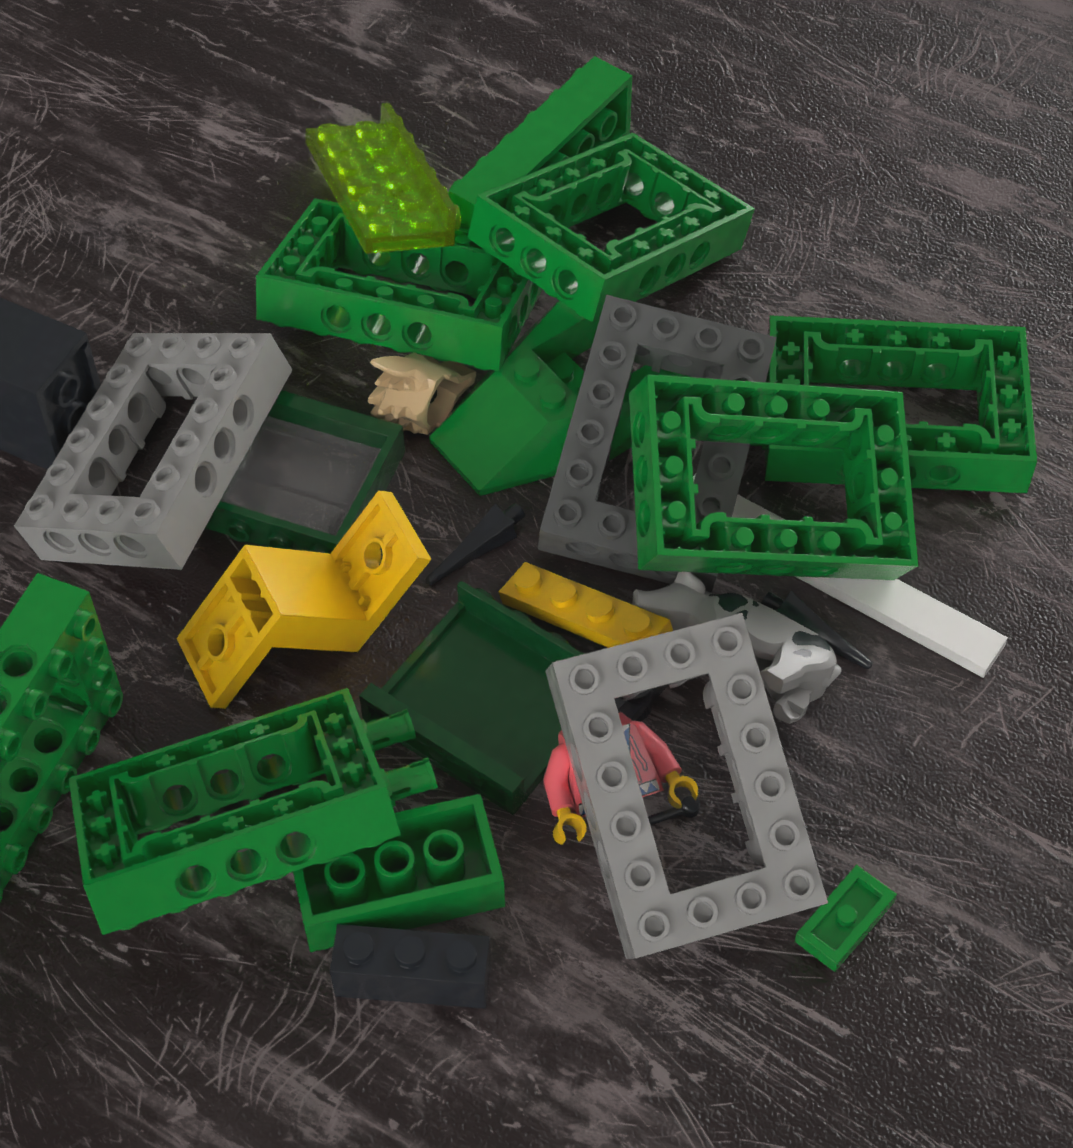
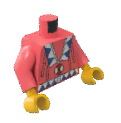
M622 712L619 713L642 798L664 791L662 783L667 782L670 786L668 800L673 807L679 809L682 806L679 798L674 793V790L678 787L689 789L692 797L696 800L698 796L697 783L688 776H680L682 769L667 744L643 722L632 721ZM560 731L558 734L559 745L551 752L543 783L552 815L558 817L559 820L554 827L553 838L558 844L563 845L566 838L562 826H572L576 830L577 840L580 842L586 833V823L582 818L586 815L563 732Z

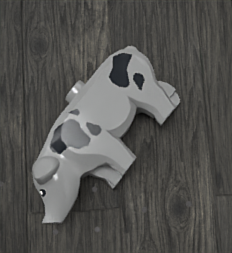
M678 572L674 583L653 591L636 589L633 593L632 605L670 619L673 631L742 613L763 685L766 687L771 698L776 702L772 713L777 719L785 723L791 724L800 720L805 715L809 703L823 696L826 688L842 672L841 667L836 664L837 659L833 649L815 632L748 597L736 593L712 594L705 591L704 583L691 572Z

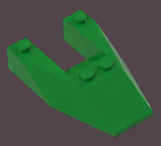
M558 300L512 346L500 371L490 369L429 436L430 443L479 496L556 475L584 376V371L572 359L592 347L599 320L592 323L580 317L576 311ZM647 365L631 374L629 388L626 389L620 421L618 427L615 428L609 461L632 447L629 393L647 374L690 376L660 369V373L651 371L652 367Z

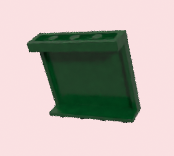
M460 581L457 585L458 602L386 684L380 689L370 683L359 695L362 719L365 722H370L407 709L416 738L401 742L400 744L423 759L428 757L431 764L514 816L543 780L551 752L559 745L558 734L562 731L545 671L552 662L583 655L584 653L570 646L568 641L561 635L554 632L548 633L533 624L524 613L518 610L511 611L496 602L487 591L481 588L474 589Z

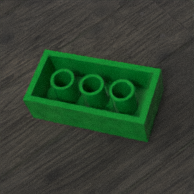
M481 794L397 812L395 816L401 836L386 840L383 844L376 847H365L338 856L328 863L314 864L293 871L310 952L334 947L337 924L409 930L505 907L504 878Z

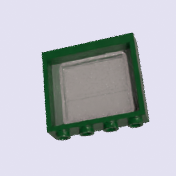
M281 390L204 530L210 529L226 534L239 542L249 541L265 547L331 554L378 490L386 491L405 454L403 426Z

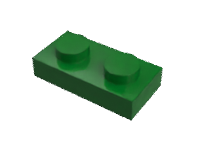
M856 865L827 898L828 903L821 905L796 933L795 942L832 971L836 972L894 904L897 894Z

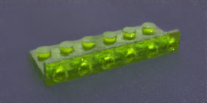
M390 103L381 104V123L379 124L372 121H361L356 123V125L338 126L327 123L318 126V128L306 129V145L366 254L454 246L455 230L459 229L461 225L459 207L457 204H453L449 198L446 186L441 185L437 179L435 169L429 166L425 160L423 150L418 149L412 133L406 130L402 117L396 114Z

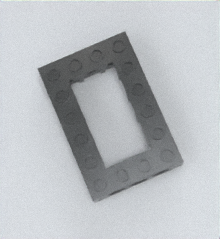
M606 295L542 520L538 550L668 584L674 583L678 575L676 571L638 570L635 511L597 502L604 468L609 461L615 428L618 427L625 391L629 388L633 363L651 366V371L659 373L660 369L696 378L766 382L777 337ZM704 441L693 483L698 484V494L694 496L696 524L710 513L726 512V517H732L750 444ZM691 572L704 583L705 591L712 593L718 573Z

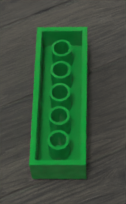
M596 56L582 68H578L572 77L559 89H555L538 109L531 111L513 132L506 134L500 141V144L487 156H482L477 161L475 167L462 179H457L452 184L448 193L450 226L470 228L477 195L630 134L632 75Z

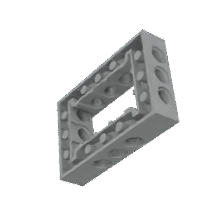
M133 333L14 525L41 560L182 570L292 372L291 366L270 333ZM161 396H183L185 400H192L193 397H198L140 497L111 496L118 483L123 482L127 476L125 472L139 449L142 450L146 444L144 439L156 419L162 417L166 409V403Z
M742 613L552 662L545 672L626 959H636L828 903ZM709 674L710 680L703 690L704 704L706 709L711 708L721 741V745L717 747L720 756L725 755L735 793L731 794L733 803H739L749 841L745 842L747 851L752 860L757 864L765 866V868L670 894L614 698L623 697L624 701L630 700L639 693L669 684L671 689L682 685L692 678Z

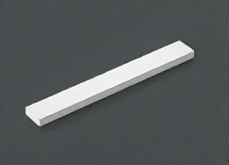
M737 495L732 517L757 518L761 514L770 515V519L785 520ZM795 576L982 678L985 677L1005 647L1008 637L898 579L872 580Z

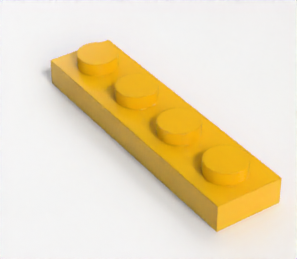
M524 562L498 591L503 604L607 648L673 631L670 619L527 562Z

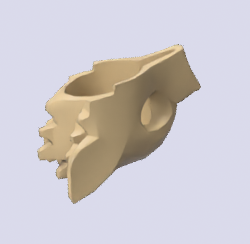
M416 353L405 357L384 356L372 359L370 363L384 372L374 383L377 387L368 398V403L375 405L370 414L372 417L402 425L403 431L409 430L412 433L428 435L447 418L458 398L474 384L476 371L458 362L444 361L439 363L433 357ZM437 390V397L435 398L434 402L430 404L431 399L435 391Z

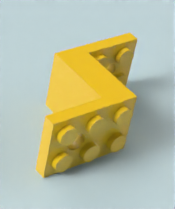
M378 490L331 554L244 545L176 639L210 708L226 709L272 647L358 652L431 561V557L393 493ZM380 548H382V552H383L382 561H381V550H380Z

